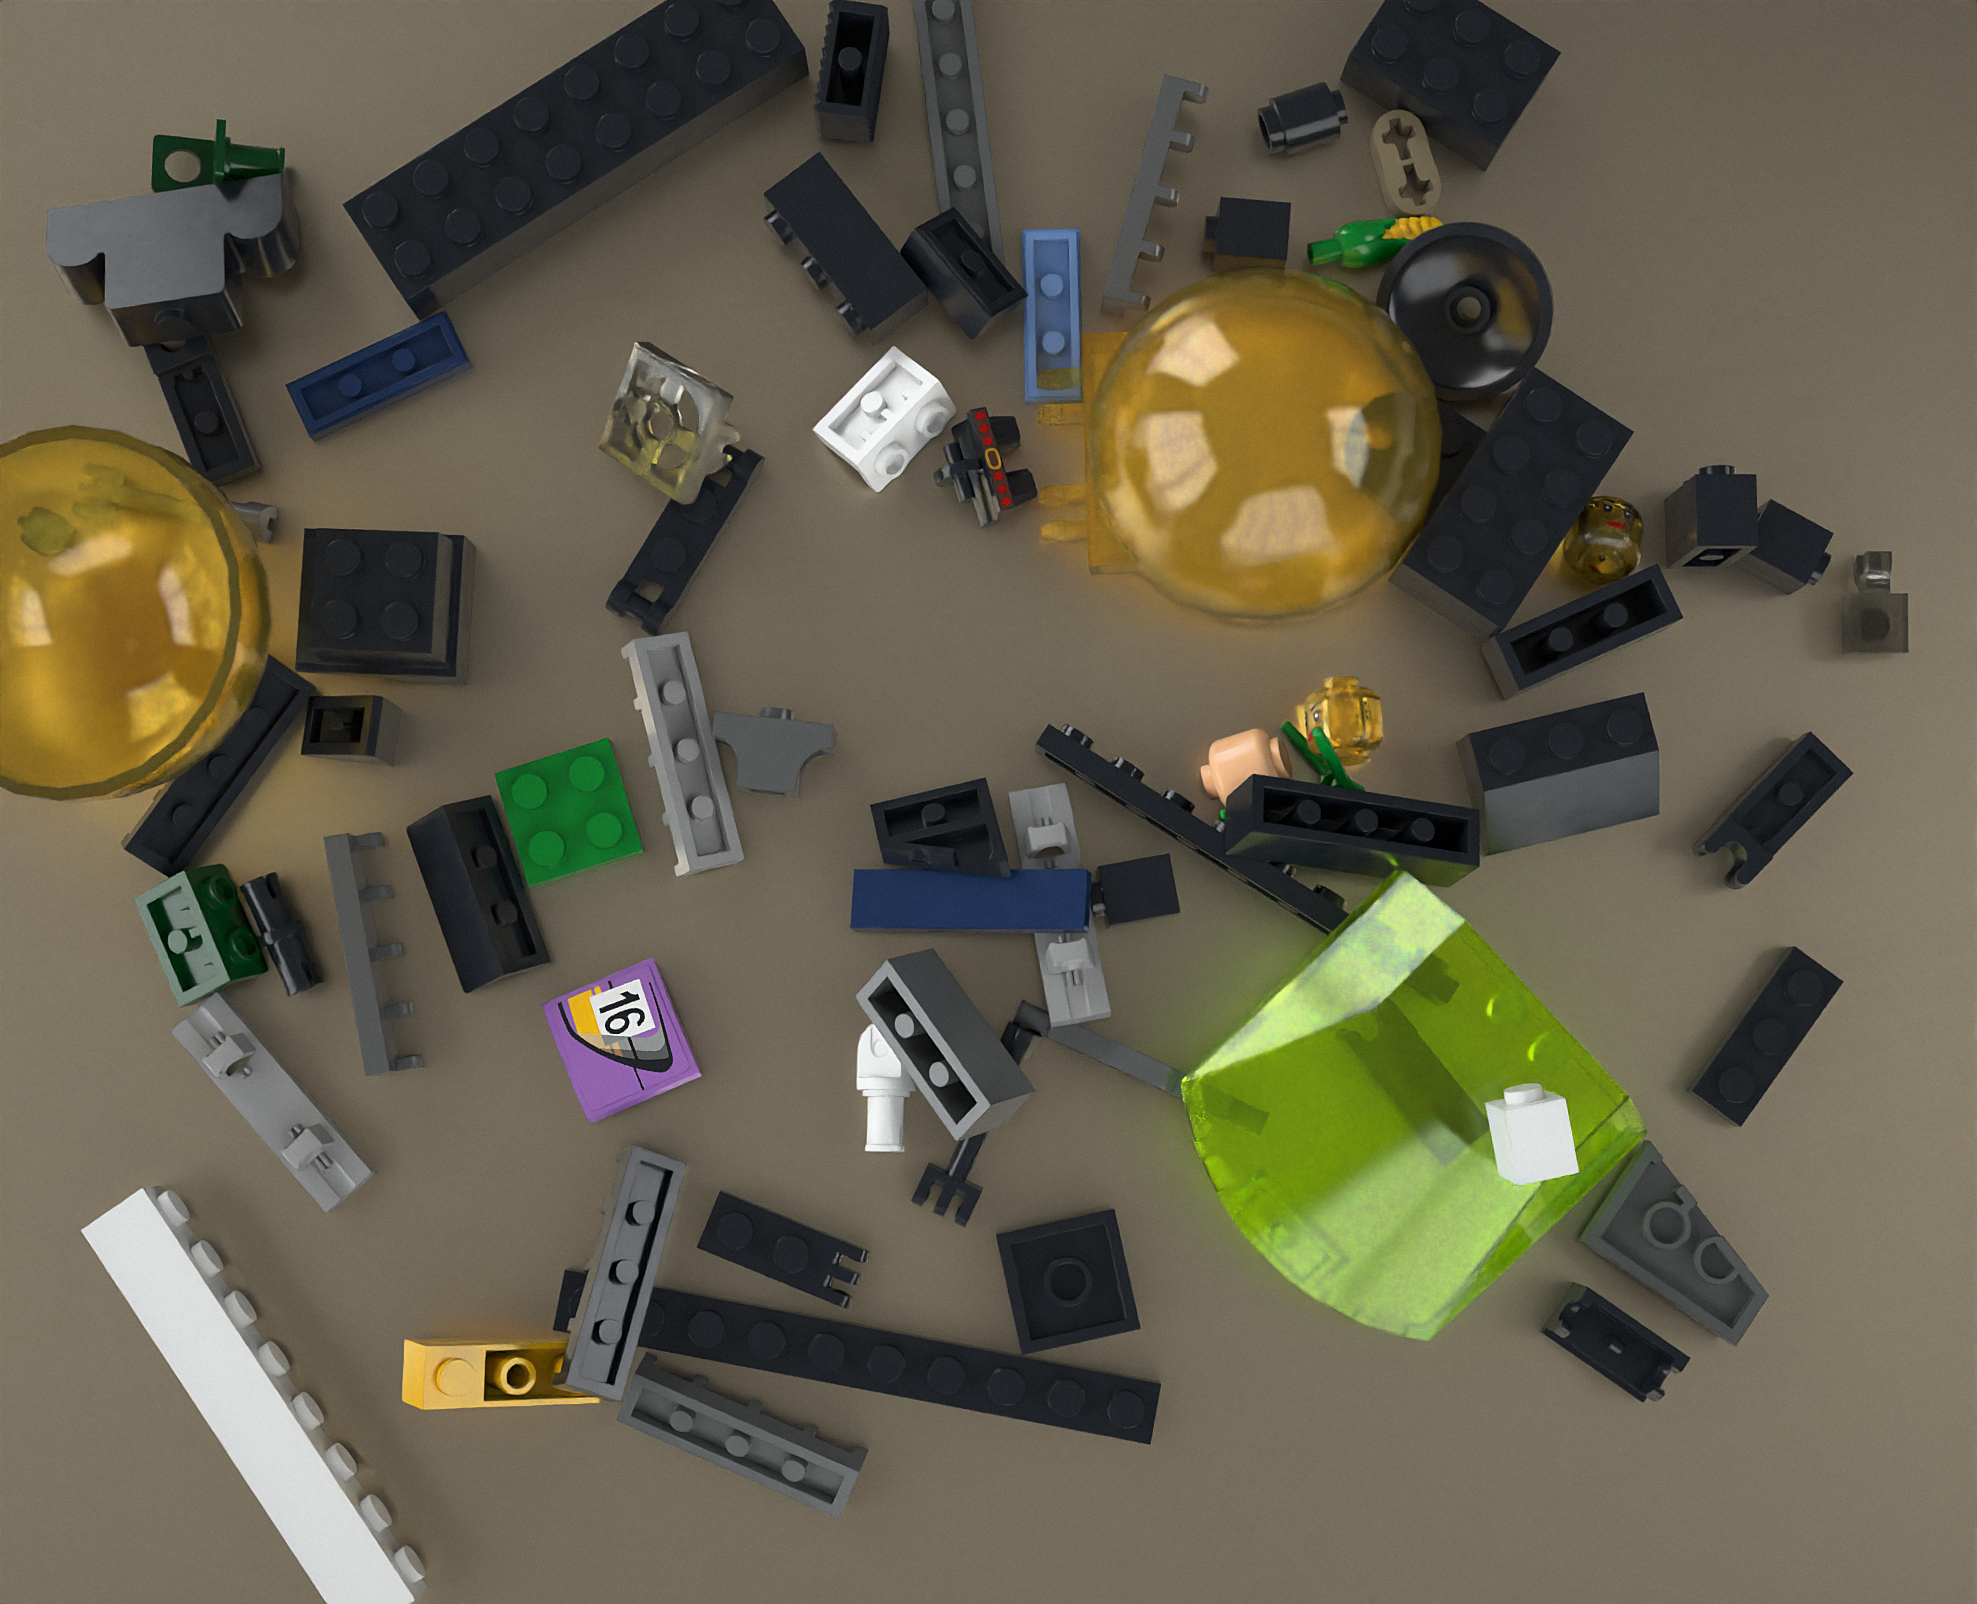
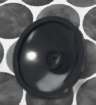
M1454 222L1440 225L1422 233L1406 244L1393 258L1383 275L1377 292L1375 304L1376 329L1387 359L1409 384L1430 396L1443 400L1457 402L1478 401L1493 397L1510 389L1521 381L1530 369L1538 363L1552 333L1555 311L1554 296L1550 280L1542 263L1535 253L1518 237L1506 230L1486 223ZM1473 297L1478 300L1481 306L1478 317L1470 318L1463 313L1461 305L1464 298Z

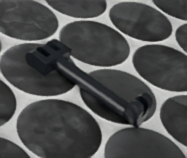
M1009 1020L1000 1041L1019 1068H1021L1025 1057L1032 1058L1042 1035L1032 1030L1028 1031L1020 1027L1019 1024ZM990 1131L959 1141L946 1170L929 1162L910 1202L921 1207L928 1199L932 1185L942 1190L932 1212L943 1217L952 1197L955 1196L964 1202L959 1206L955 1214L954 1223L965 1228L983 1190V1187L968 1181V1177Z

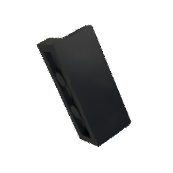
M491 795L442 805L407 826L406 832L465 993L477 991L499 979L534 970L551 962Z

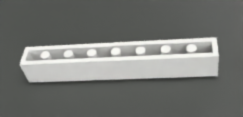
M161 1185L141 1188L83 1228L81 1232L327 1604H410L428 1588L422 1580L426 1576V1572L421 1560L409 1546L404 1545L402 1548L400 1547L388 1528L392 1521L387 1509L374 1494L367 1496L354 1477L358 1473V1469L352 1456L340 1443H335L334 1445L331 1443L320 1426L324 1422L320 1408L308 1393H298L286 1375L290 1371V1365L285 1355L272 1341L265 1343L253 1325V1322L257 1320L253 1307L241 1292L237 1290L231 1292L219 1274L223 1270L221 1259L205 1240L198 1242L186 1224V1221L190 1219V1215L177 1194L172 1190L164 1191Z

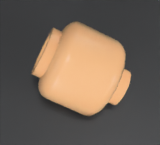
M1253 728L1216 740L1209 749V764L1201 766V777L1208 797L1211 800L1220 798L1225 807L1226 797L1252 774L1294 780L1291 760L1282 738L1279 736L1272 738L1262 728Z

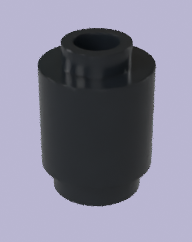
M1325 82L1269 99L1268 106L1257 109L1260 132L1269 154L1282 151L1287 156L1339 139L1341 135L1340 126L1348 123L1347 110L1340 91L1337 89L1330 92Z

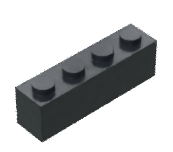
M1252 774L1226 797L1225 854L1449 888L1480 867L1479 809Z

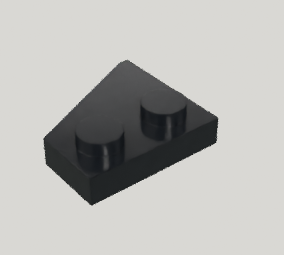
M986 777L870 805L884 864L996 878L1011 876L1007 854Z

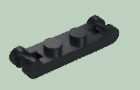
M715 428L711 429L704 438L696 458L624 577L616 584L606 602L605 608L619 617H623L626 614L642 623L641 630L652 636L661 635L668 626L760 473L765 461V457L749 448L743 452L729 444L730 437ZM717 464L733 472L726 487L709 478ZM647 581L663 589L655 602L639 594Z

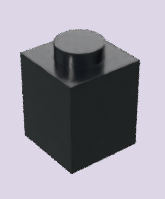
M1220 197L1216 215L1205 217L1202 251L1213 252L1211 272L1281 277L1287 261L1291 203Z
M1772 499L1768 500L1757 508L1758 547L1734 562L1733 565L1787 595L1792 594L1807 585V583L1814 586L1825 572L1831 560V555L1825 552V549L1834 533Z
M1169 853L1098 866L1095 870L1097 881L1091 882L1090 906L1093 918L1104 916L1106 929L1174 917L1181 913Z

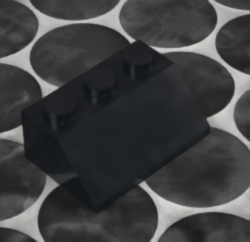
M1644 692L1469 733L1456 742L1473 809H1479L1480 838L1485 857L1659 815V748Z

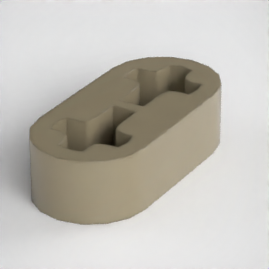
M1402 109L1391 110L1378 119L1369 140L1371 157L1386 205L1395 218L1430 216L1439 203L1442 187L1424 126L1420 119L1412 112ZM1390 128H1396L1399 136L1409 135L1410 137L1404 148L1405 160L1401 161L1397 146L1394 143H1384ZM1406 173H1410L1416 190L1425 189L1427 191L1420 206H1415L1412 198L1402 199L1400 196L1407 185Z

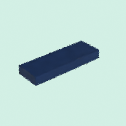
M444 310L285 386L309 437L315 442L472 368L473 365L448 313Z

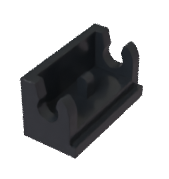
M1575 1282L1571 1284L1540 1331L1642 1403H1644L1646 1398L1654 1402L1662 1399L1665 1391L1661 1388V1385L1665 1378L1671 1372L1674 1374L1681 1373L1691 1359L1589 1287Z

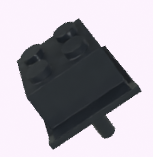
M304 528L295 670L307 673L387 678L397 681L468 685L476 546L464 535H447L439 532Z

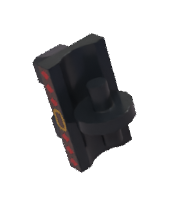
M986 407L969 410L966 413L968 418L951 428L955 442L943 446L948 465L939 468L933 473L936 486L955 487L959 503L973 501L981 528L997 525L1012 511L1029 504L1038 494L1033 475L1027 468L1006 472L1001 455L1012 453L1020 447L1021 435L1015 417H989Z

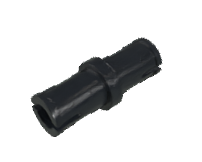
M276 872L265 875V878L260 876L241 885L239 888L245 896L261 933V936L257 938L260 948L262 950L268 949L286 990L285 993L287 997L298 994L299 991L301 993L323 983L324 980L319 974L302 933L307 931L303 920L295 919L279 883V877Z

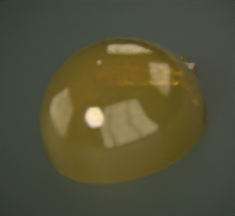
M1253 266L1211 274L1168 295L1140 318L1129 331L1081 334L1082 367L1046 369L1037 374V387L1045 388L1046 390L1083 387V403L1050 404L1041 407L1038 410V423L1044 426L1084 425L1085 483L1044 486L1040 489V502L1050 506L1086 504L1087 520H1053L1041 525V539L1047 541L1087 540L1088 568L1091 575L1137 573L1179 604L1223 620L1265 624L1284 622L1319 615L1358 597L1393 569L1423 527L1439 484L1443 441L1435 387L1414 344L1381 307L1345 283L1303 269Z
M68 425L27 432L1 444L0 787L23 796L67 803H87L131 797L182 776L223 744L249 709L267 667L273 629L270 584L252 532L227 495L183 457L130 433L111 429Z

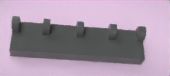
M1164 75L1103 293L1100 312L1123 318L1125 308L1139 312H1147L1149 309L1151 298L1130 289L1139 258L1151 262L1162 261L1165 248L1144 239L1154 203L1166 207H1176L1178 204L1180 193L1175 189L1160 185L1169 149L1185 153L1192 152L1195 137L1188 133L1177 131L1175 127L1183 100L1199 104L1206 102L1209 89L1203 84Z
M381 832L354 836L349 833L323 837L365 1075L381 1076L424 1067L422 1055L411 1054L399 1057L393 1018L412 1015L414 1011L412 1002L390 1005L382 960L402 956L403 950L401 943L379 946L372 902L393 897L391 885L369 888L362 851L363 849H373L383 845Z
M646 1352L634 1373L616 1421L833 1517L840 1518L861 1471L868 1449L857 1445L852 1453L815 1437L818 1427L807 1423L804 1431L760 1413L763 1403L755 1399H751L747 1407L704 1388L708 1380L705 1377L696 1374L693 1381L690 1382L656 1367L658 1357Z

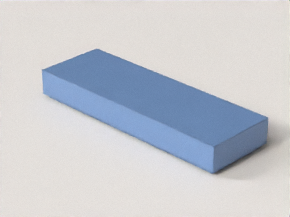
M1080 228L1024 229L1021 233L1023 289L1029 295L1023 301L1025 405L1083 404Z

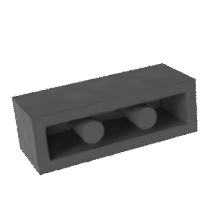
M934 948L887 959L855 995L856 1000L956 1142L1002 1127L1036 1091Z

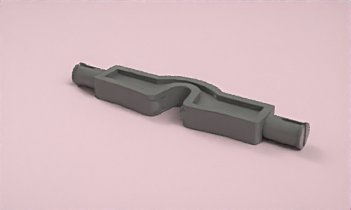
M1025 1000L1021 1001L1014 1016L1013 1023L1033 1030L1052 1041L1120 1072L1140 1079L1159 1090L1214 1115L1256 1132L1258 1135H1261L1269 1118V1111L1253 1106L1230 1093L1076 1023L1051 1028L1048 1011L1027 1003Z

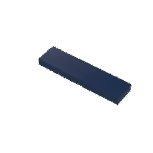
M854 869L850 928L856 932L1089 933L1092 873L1087 869H1010V877L996 878L931 869Z

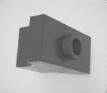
M760 707L759 716L714 711L711 735L716 742L723 743L735 751L738 761L735 786L740 792L799 799L801 780L807 766L819 757L834 755L837 735L835 726L833 724L794 720L795 711Z

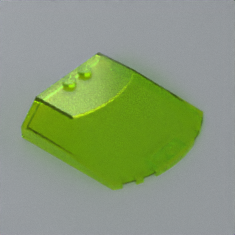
M1401 870L1394 871L1180 1081L1183 1105L1186 1106L1194 1137L1192 1142L1197 1155L1203 1162L1220 1202L1258 1252L1286 1278L1311 1297L1336 1312L1381 1331L1429 1341L1497 1279L1648 1133L1628 1094L1462 916L1409 873ZM1538 1083L1542 1085V1090H1547L1566 1099L1579 1173L1518 1186L1498 1174L1485 1102L1504 1099V1090L1509 1087Z

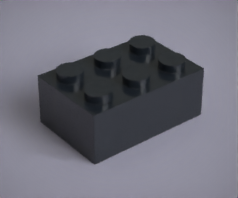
M1385 0L1349 53L1340 80L1388 111L1402 109L1412 112L1420 119L1426 135L1486 172L1545 82L1561 52L1478 0Z

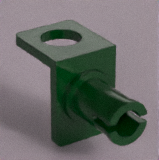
M217 119L214 141L160 134L155 135L153 138L151 190L154 193L229 182V179L242 180L282 173L284 178L285 148L233 144L230 137H225L226 120ZM180 151L193 155L200 165L198 176L189 182H179L171 178L165 170V161L169 155Z

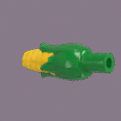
M1420 216L1419 218L1391 217L1388 219L1353 221L1338 228L1331 239L1308 243L1307 257L1311 266L1338 261L1343 267L1364 268L1386 259L1394 258L1414 238L1430 229L1443 225V223L1435 216Z

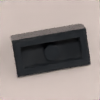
M955 207L914 228L900 250V254L917 276L972 340L984 334L1029 296Z

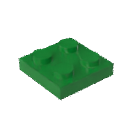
M608 737L494 773L528 887L535 888L646 852L612 741Z

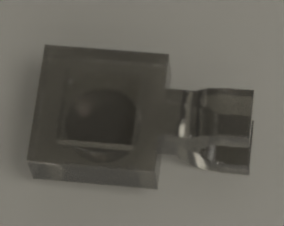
M1892 551L1864 552V555L1853 556V577L1859 593H1848L1841 596L1842 654L1909 653L1908 593H1890Z

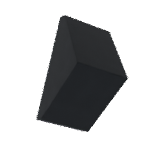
M376 695L310 696L300 755L394 767L402 708L388 699Z

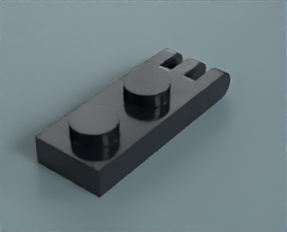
M721 1190L718 1194L697 1245V1248L846 1309H849L853 1297L843 1290L832 1288L833 1281L837 1278L851 1285L858 1286L862 1274L840 1265L845 1255L856 1262L867 1263L871 1251L724 1190Z

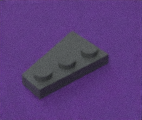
M1644 1140L1578 1240L1727 1343L1737 1346L1769 1297V1294L1725 1237L1721 1236L1697 1206L1698 1202L1685 1185L1680 1184L1663 1162L1662 1155L1651 1141Z

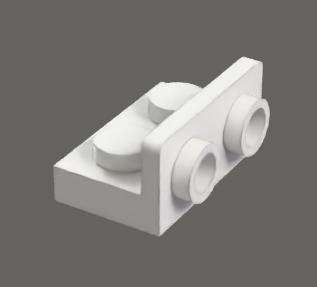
M893 346L813 428V431L825 445L858 470L873 490L880 492L892 479L898 477L905 470L909 461L933 437L939 435L944 430L948 421L956 414L957 408L937 378Z

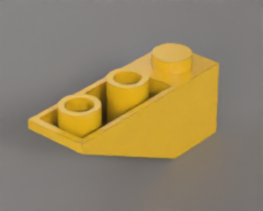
M505 1338L404 1339L402 1401L422 1410L601 1403V1398L581 1392L564 1391L551 1386L554 1373H560L569 1340Z

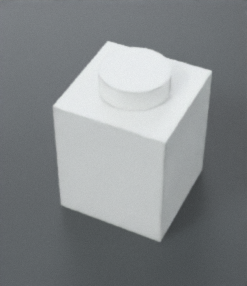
M1530 1083L1505 1089L1504 1099L1485 1102L1499 1176L1520 1186L1579 1173L1568 1109L1564 1097L1547 1090H1542L1541 1084Z

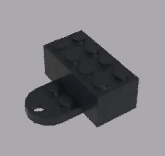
M1533 366L1512 392L1487 431L1439 400L1418 391H1392L1373 399L1356 415L1345 440V465L1354 485L1369 500L1419 532L1388 578V581L1485 644L1493 636L1504 630L1634 431ZM1373 420L1387 422L1395 433L1394 443L1387 448L1371 446L1364 436V426Z

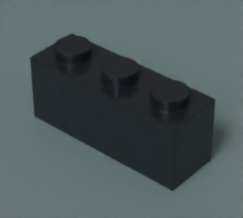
M820 152L816 153L763 193L767 212L769 213L763 218L766 226L783 247L791 242L804 258L799 262L802 272L817 291L820 292L824 288H828L839 302V305L834 308L838 318L854 337L863 333L872 346H874L928 305V291L925 284Z
M1657 563L1497 634L1480 648L1506 701L1666 630L1683 619V615Z

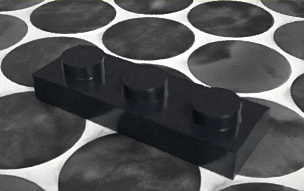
M1787 947L1686 1089V1092L1734 1127H1741L1844 981L1797 947Z

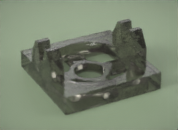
M649 341L635 342L598 449L681 505L694 504L705 475L715 474L729 464L733 456L722 449L727 444L739 441L741 436L731 424L725 421L734 396ZM665 377H666L665 383H663V382L659 379V378H665ZM684 389L690 393L697 407L699 424L695 433L683 426L682 416L678 409ZM660 395L659 399L650 400L652 396ZM658 406L662 407L670 418V430L667 437L663 440L658 439L651 429L650 421L652 417L658 414L660 409ZM636 425H639V431L644 439L643 446L638 438ZM675 444L688 453L686 460L677 467L664 468L657 465L663 447Z

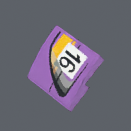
M653 957L542 1004L566 1071L587 1120L591 1124L702 1076L684 1026L677 1017L659 966Z

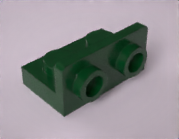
M223 864L183 870L134 898L179 1008L195 1005L238 981L255 978L268 971L257 937L252 931L238 898L237 888Z

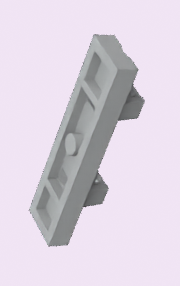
M1067 782L1035 789L1008 792L1021 869H1083ZM1047 847H1060L1065 853L1063 855L1036 859L1039 851ZM1091 906L1089 933H1033L1051 1028L1111 1017Z
M223 992L214 993L192 1014L170 1031L325 1213L332 1212L377 1172ZM252 1056L232 1075L226 1071L234 1062L241 1058Z

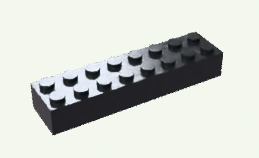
M665 0L342 205L405 302L419 321H421L809 75L805 47L773 0Z

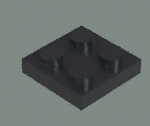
M1114 1208L996 1233L1022 1355L1141 1329Z

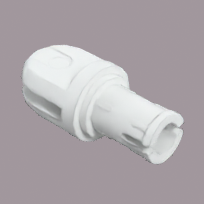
M873 1023L861 1034L857 1047L856 1090L862 1091L863 1097H868L867 1144L865 1145V1151L904 1152V1098H910V1092H916L917 1085Z

